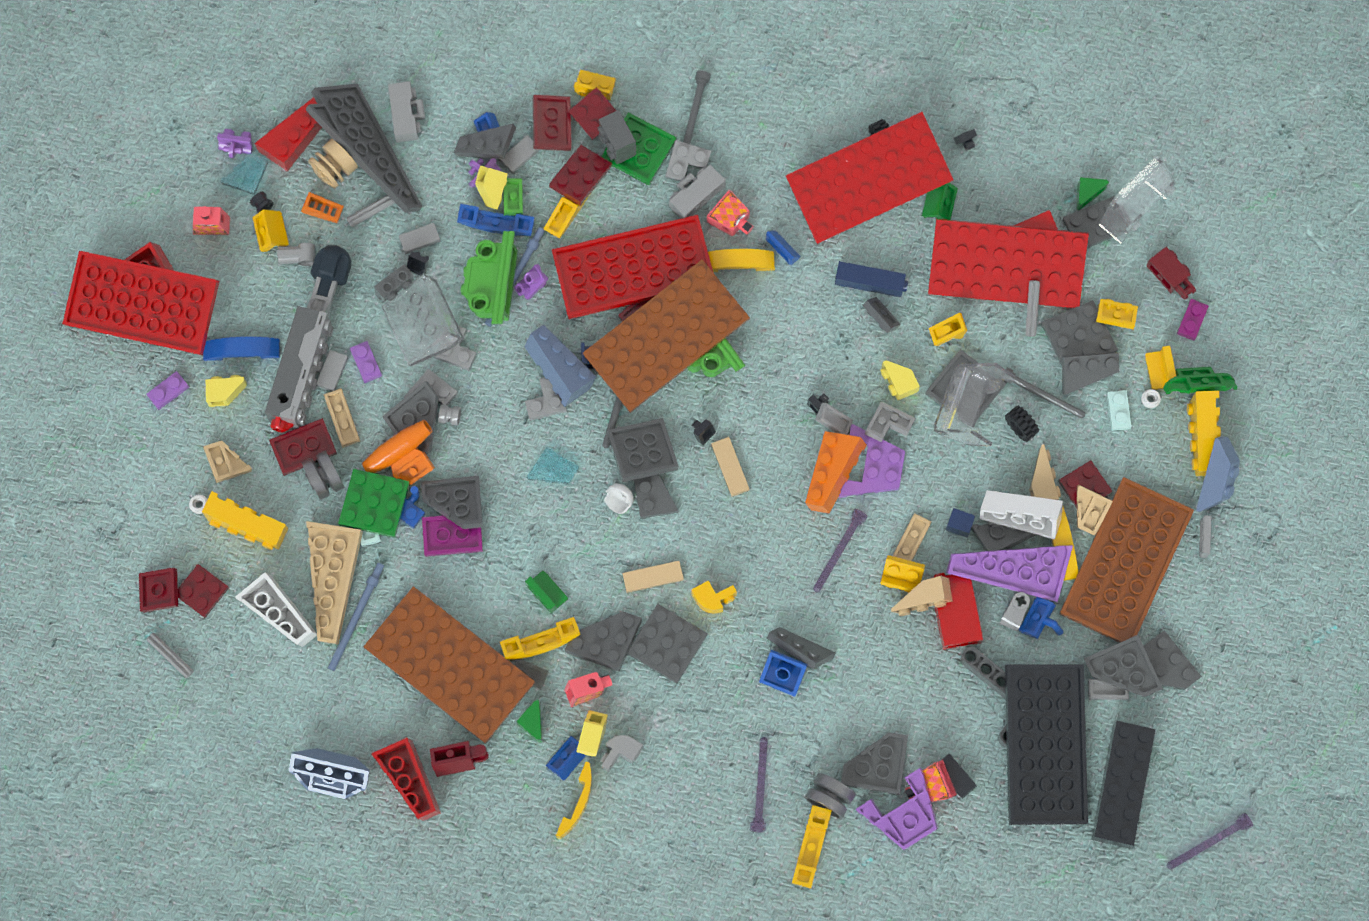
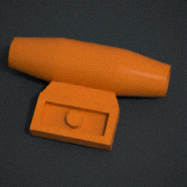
M422 420L401 430L378 446L362 462L363 468L366 472L377 473L391 466L394 478L409 481L410 485H412L435 469V466L425 452L417 449L432 433V428L427 421Z

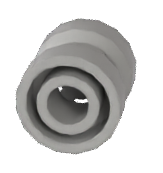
M441 404L439 423L445 424L450 422L452 425L458 426L461 407L454 406L451 408L448 405Z

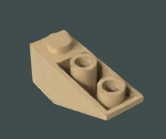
M1043 444L1038 452L1029 492L1032 497L1059 500L1061 493L1059 486H1055V470L1049 464V461H1051L1050 452L1048 449H1045Z
M939 576L923 580L891 608V612L897 613L899 616H906L911 614L910 611L917 610V612L927 611L930 606H946L947 602L952 601L949 578Z

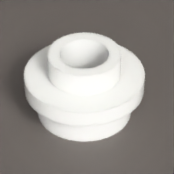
M1149 389L1142 394L1141 401L1145 407L1155 408L1159 405L1161 397L1156 390ZM1152 397L1154 401L1149 402L1147 398Z
M196 495L191 498L189 507L192 512L202 514L208 499L203 495ZM202 502V507L197 508V503Z

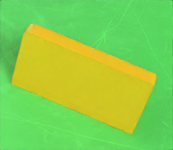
M262 210L252 217L260 252H267L274 246L287 247L289 245L281 211Z
M1163 346L1158 352L1145 354L1151 389H1163L1166 382L1176 377L1171 347Z

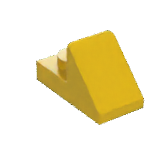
M958 313L930 327L929 331L934 346H940L953 338L962 339L967 332L962 313Z

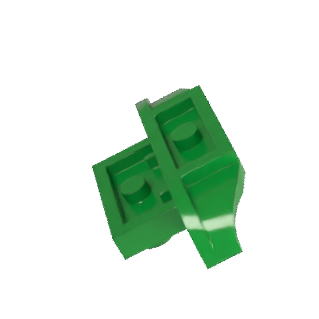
M1211 367L1175 369L1176 377L1166 382L1163 387L1166 394H1170L1173 391L1190 394L1197 391H1227L1231 388L1237 390V385L1232 375L1229 373H1214Z

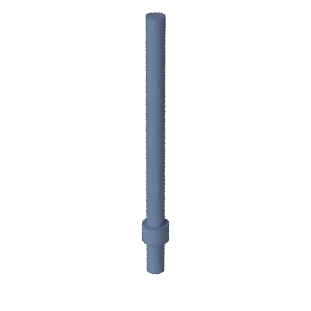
M538 227L533 238L529 239L526 245L527 248L516 266L514 285L533 251H536L540 245L539 241L545 232L540 227ZM487 318L485 324L489 327L492 326V318Z
M377 563L372 575L366 581L367 586L329 663L328 669L331 671H335L370 595L380 581L378 579L384 568V565L381 563Z

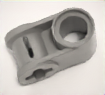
M1018 592L1013 596L1000 624L1018 632L1030 603V598L1026 593ZM1022 598L1024 604L1018 606L1016 600Z

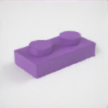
M367 341L350 348L364 383L382 376Z
M176 371L146 395L156 408L160 410L187 390L189 386Z

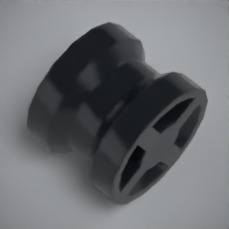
M264 191L255 194L249 202L252 207L257 209V213L262 210H270L274 204L272 200L267 198Z

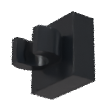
M972 129L953 139L956 145L963 143L965 150H970L975 147L971 138L976 137L977 134L975 129Z
M412 251L408 257L407 268L411 272L423 277L427 270L429 256L425 258L420 255V252L415 253Z
M813 394L808 399L807 405L817 415L821 404L828 403L829 398L822 394L817 399Z
M707 419L702 423L696 420L691 425L695 428L693 433L697 441L702 445L716 433L712 423Z

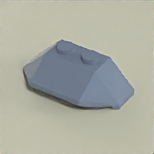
M1226 436L1215 438L1196 508L1198 512L1209 510L1230 499L1234 493V482L1239 475L1240 459L1231 441Z
M315 748L292 752L289 772L309 791L347 799L367 788L370 769L356 757Z

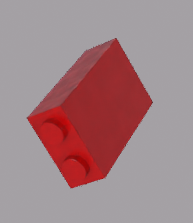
M935 574L932 578L939 576L949 578L952 601L947 602L946 606L935 607L943 650L981 644L983 636L972 580L952 574Z

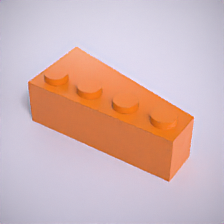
M824 432L805 504L812 511L828 514L831 512L841 493L842 486L848 481L849 474L853 466H856L860 453L867 446L861 437Z

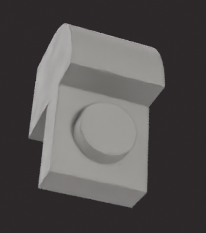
M626 735L611 738L606 743V747L611 751L610 753L607 751L602 757V768L609 772L619 756L633 764L643 750V744Z

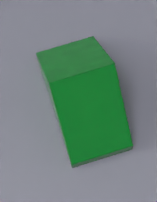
M1080 177L1077 187L1076 209L1078 211L1104 192L1108 187L1109 181L1106 179Z
M535 700L516 722L538 743H542L540 702Z

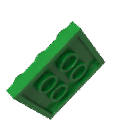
M628 112L624 120L636 141L637 155L617 165L614 159L610 160L606 152L607 148L601 157L611 162L614 168L650 186L674 146L675 140L677 141V137Z
M353 469L338 524L395 538L410 482Z

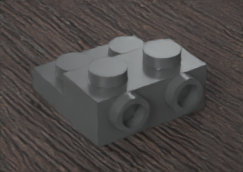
M403 264L374 286L375 295L383 302L393 300L397 297V292L401 289L406 290L413 284L414 275Z

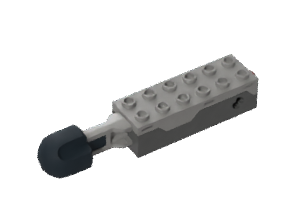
M327 245L315 256L310 272L312 277L316 279L311 299L307 308L297 306L265 409V415L271 423V429L277 432L284 433L290 428L297 429L301 425L304 426L306 422V408H309L311 405L312 397L310 395L317 386V372H321L323 365L321 359L323 354L327 353V340L333 333V326L329 319L337 285L343 286L346 284L352 261L350 255L345 249L337 245Z

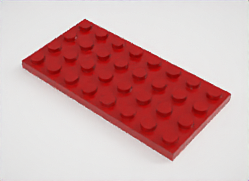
M923 112L785 175L816 244L954 180Z
M698 215L552 249L568 319L651 300L701 260L713 272Z
M936 218L928 294L1028 304L1029 282L1036 280L1040 282L1038 305L1068 308L1080 307L1089 234L1086 232Z
M79 251L62 324L203 355L220 281Z

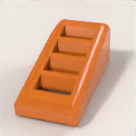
M309 192L301 212L337 223L344 206ZM311 201L315 202L313 208L309 207ZM318 204H322L320 211L316 210ZM329 206L327 214L323 213L325 207ZM333 208L337 209L334 217L331 216Z

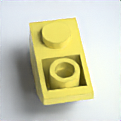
M480 166L475 185L485 206L498 210L502 201L503 189L507 183L508 173Z
M887 360L883 361L882 369H880L884 379L888 380L890 384L888 386L892 396L896 397L897 401L919 391L920 386L911 369Z
M232 375L230 378L214 376L211 379L205 380L206 402L209 407L229 406L247 386L245 378L240 375Z
M588 711L577 747L578 753L596 757L605 734L607 714Z

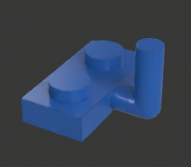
M416 486L411 487L410 491L412 494L406 499L401 515V520L413 529L422 520V517L426 515L424 511L414 505L420 497V492Z
M1036 597L1019 628L1021 633L1036 639L1039 638L1045 625L1051 627L1058 636L1064 632L1057 621L1049 618L1055 608V604L1040 597Z

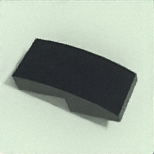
M949 753L942 760L955 791L963 799L977 785Z

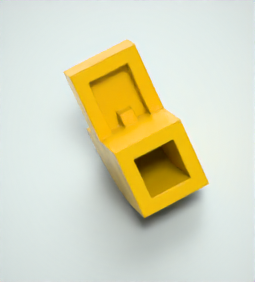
M708 580L691 589V594L703 611L717 614L723 612L722 603L726 605L735 600L734 597L737 596V591L734 585L716 594Z

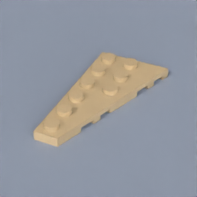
M306 521L309 533L308 545L310 546L312 587L314 588L317 640L338 645L363 531Z

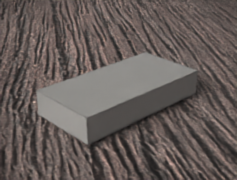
M527 135L506 153L505 159H500V162L513 174L540 149H533V140Z
M434 223L399 235L405 254L441 242Z
M329 350L316 385L330 391L336 390L348 356Z
M827 403L821 404L815 419L833 432L846 435L853 422L851 418Z
M1204 515L1200 520V558H1207L1210 554L1211 516Z
M1098 679L1088 680V700L1129 699V691Z

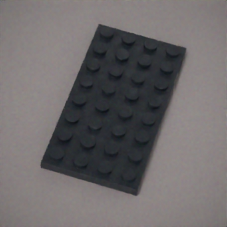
M1006 664L1005 696L1009 825L1088 824L1084 664Z

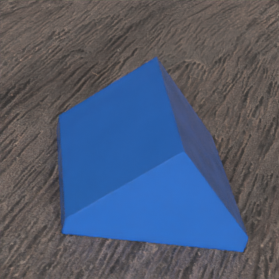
M771 650L759 682L795 697L808 664Z

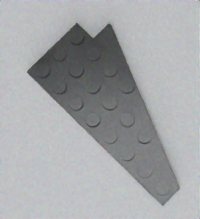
M348 84L314 88L311 93L317 104H309L306 111L345 149L353 160L405 213L419 211L423 206L359 85Z

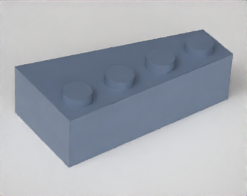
M542 325L530 334L524 347L536 365L541 367L545 379H549L553 385V391L555 394H559L564 407L590 390L596 376L547 327Z

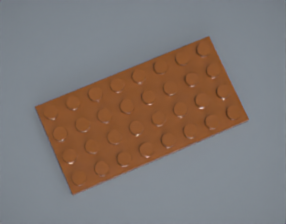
M701 260L582 354L631 413L746 323L750 317L705 262Z
M1125 477L1122 478L1113 497V502L1059 613L1119 643L1138 634L1194 512V509Z
M414 586L363 646L364 649L485 744L535 684L533 679Z

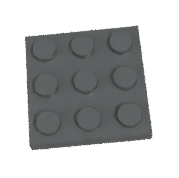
M1093 300L1041 323L1061 366L1062 356L1118 351L1106 325L1096 322L1098 309Z
M960 349L925 394L969 428H972L1005 387L1006 383Z
M663 418L607 430L622 482L678 470L677 459Z
M657 604L631 645L627 655L678 684L708 633Z

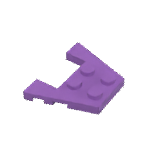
M851 424L849 435L858 436L864 440L868 446L862 482L848 480L842 486L839 497L844 498L865 493L899 490L905 451L885 440L880 442L865 435L864 429Z
M921 767L905 777L916 796L883 816L872 799L856 808L858 813L864 815L870 823L881 829L887 837L903 850L938 829Z

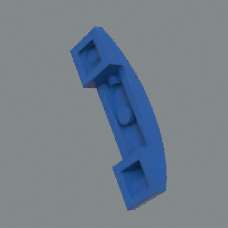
M460 204L457 223L492 233L503 234V231H514L515 236H531L535 217L520 214L504 216L501 213L479 210V207Z
M228 337L208 340L205 343L203 360L216 361L223 360V358L258 356L261 359L280 358V339L269 337Z

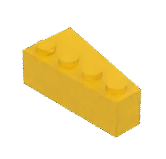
M1197 391L1190 402L1187 403V414L1190 415L1191 422L1188 423L1189 433H1192L1190 451L1194 453L1191 465L1192 470H1195V476L1206 475L1215 438L1221 435V427L1217 426L1216 423L1220 415V407H1216L1219 391Z
M211 491L202 510V513L209 521V525L218 529L220 526L224 527L232 535L237 536L239 533L244 535V539L255 543V541H258L267 549L272 550L276 548L279 550L288 531L286 524L264 514H260L259 517L257 512L245 506L241 509L233 500L228 498L225 501L221 500L217 493Z

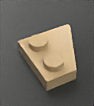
M222 440L203 446L216 483L252 472L251 466L243 462L240 456L231 451L229 446Z
M1078 485L1077 527L1095 536L1113 501Z

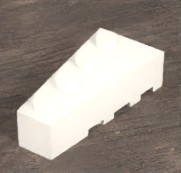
M987 490L980 509V519L1055 539L1061 522L1063 501Z
M266 572L235 597L301 647H304L317 636L315 630L282 588Z

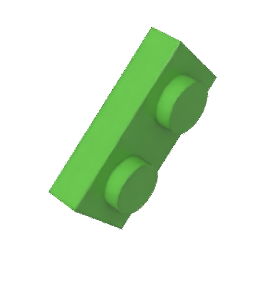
M507 178L506 186L503 189L504 216L523 215L522 178Z

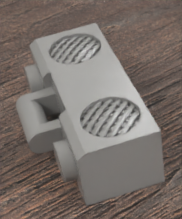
M410 81L388 84L396 142L418 140V133H421L420 122H416V120L425 119L423 100H413L417 99L415 87H411ZM412 107H416L417 114H413Z
M711 165L700 169L696 177L689 173L676 185L680 191H676L670 196L669 207L680 219L693 216L725 187L726 180ZM691 181L693 182L690 186L685 188Z

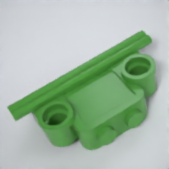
M503 231L502 243H493L490 240L479 242L475 250L477 256L469 258L467 266H464L463 269L465 280L464 284L461 285V294L465 296L469 308L477 317L492 318V324H503V321H509L518 250L514 245V231Z
M725 338L687 369L693 373L702 369L703 374L707 377H715L731 367L737 372L745 367V364Z

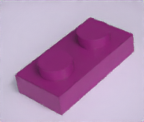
M1191 299L1177 334L1195 341L1209 305Z

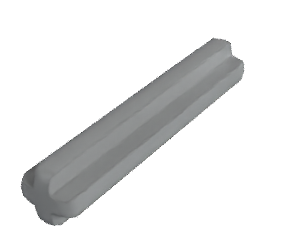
M386 195L347 217V222L351 227H354L395 202Z
M1036 280L1029 282L1025 333L1029 337H1035L1037 330L1040 282Z
M152 633L147 638V641L185 678L193 674L194 671L155 633Z

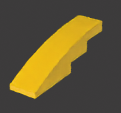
M562 197L546 223L544 230L560 239L586 200L579 206L568 198Z

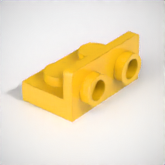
M580 70L577 82L574 84V91L578 95L585 97L597 87L606 99L610 101L616 78Z
M1100 299L1097 307L1096 322L1134 330L1138 306H1134L1131 303L1114 302L1111 299Z
M887 555L880 584L909 593L921 583L925 564Z

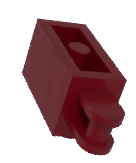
M1166 246L1150 258L1146 266L1170 294L1176 290L1186 300L1190 293L1196 292L1195 287L1188 280L1191 276L1190 270L1177 259L1176 253L1173 250H1169Z
M469 741L430 749L431 765L436 777L474 770L475 763L486 761L489 758L484 745L471 746Z

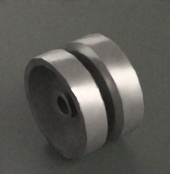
M326 450L316 456L320 464L318 468L311 458L301 462L306 471L305 475L320 500L329 496L330 492L326 486L327 483L330 484L335 492L345 488Z
M818 773L813 781L816 788H809L804 798L814 806L832 810L831 816L843 819L847 811L844 804H851L856 793L838 780L823 773Z

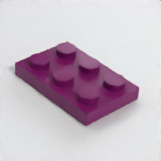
M445 516L422 517L425 557L483 552L481 527L463 529Z

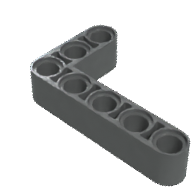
M966 648L960 659L962 665L1006 700L1005 686L1000 687L996 683L998 678L1005 680V671L976 648ZM968 653L973 654L975 661H967L965 655ZM988 666L991 672L984 674L981 671V667ZM1005 726L998 736V742L1001 746L1007 748V741L1003 739V734L1006 733Z

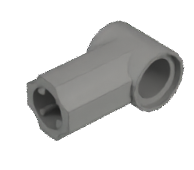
M301 243L298 246L278 247V263L312 266L315 259V245L312 243Z

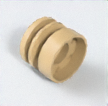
M331 138L322 147L326 155L323 156L316 152L315 156L318 161L311 157L308 162L315 174L324 183L335 189L339 185L334 178L342 183L344 179L340 172L342 171L349 176L358 168V165L345 149Z

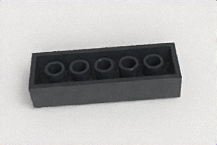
M1116 721L1113 724L1091 840L1129 849L1134 846L1156 729Z

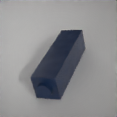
M839 261L835 285L901 298L902 292L907 291L908 281L905 280L906 274Z

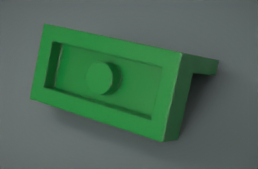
M949 182L927 192L922 217L951 220L958 188Z
M544 570L534 578L530 576L525 581L529 590L551 614L568 600L565 593Z

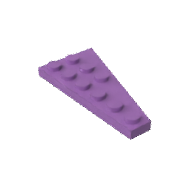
M1073 545L953 553L950 556L946 573L1058 602Z

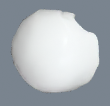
M615 483L606 490L607 495L604 501L613 512L623 514L632 506L633 495L627 486Z

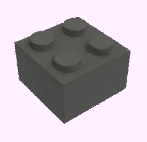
M619 110L599 119V127H597L598 137L602 145L606 144V152L610 160L614 159L617 165L637 155L636 141Z

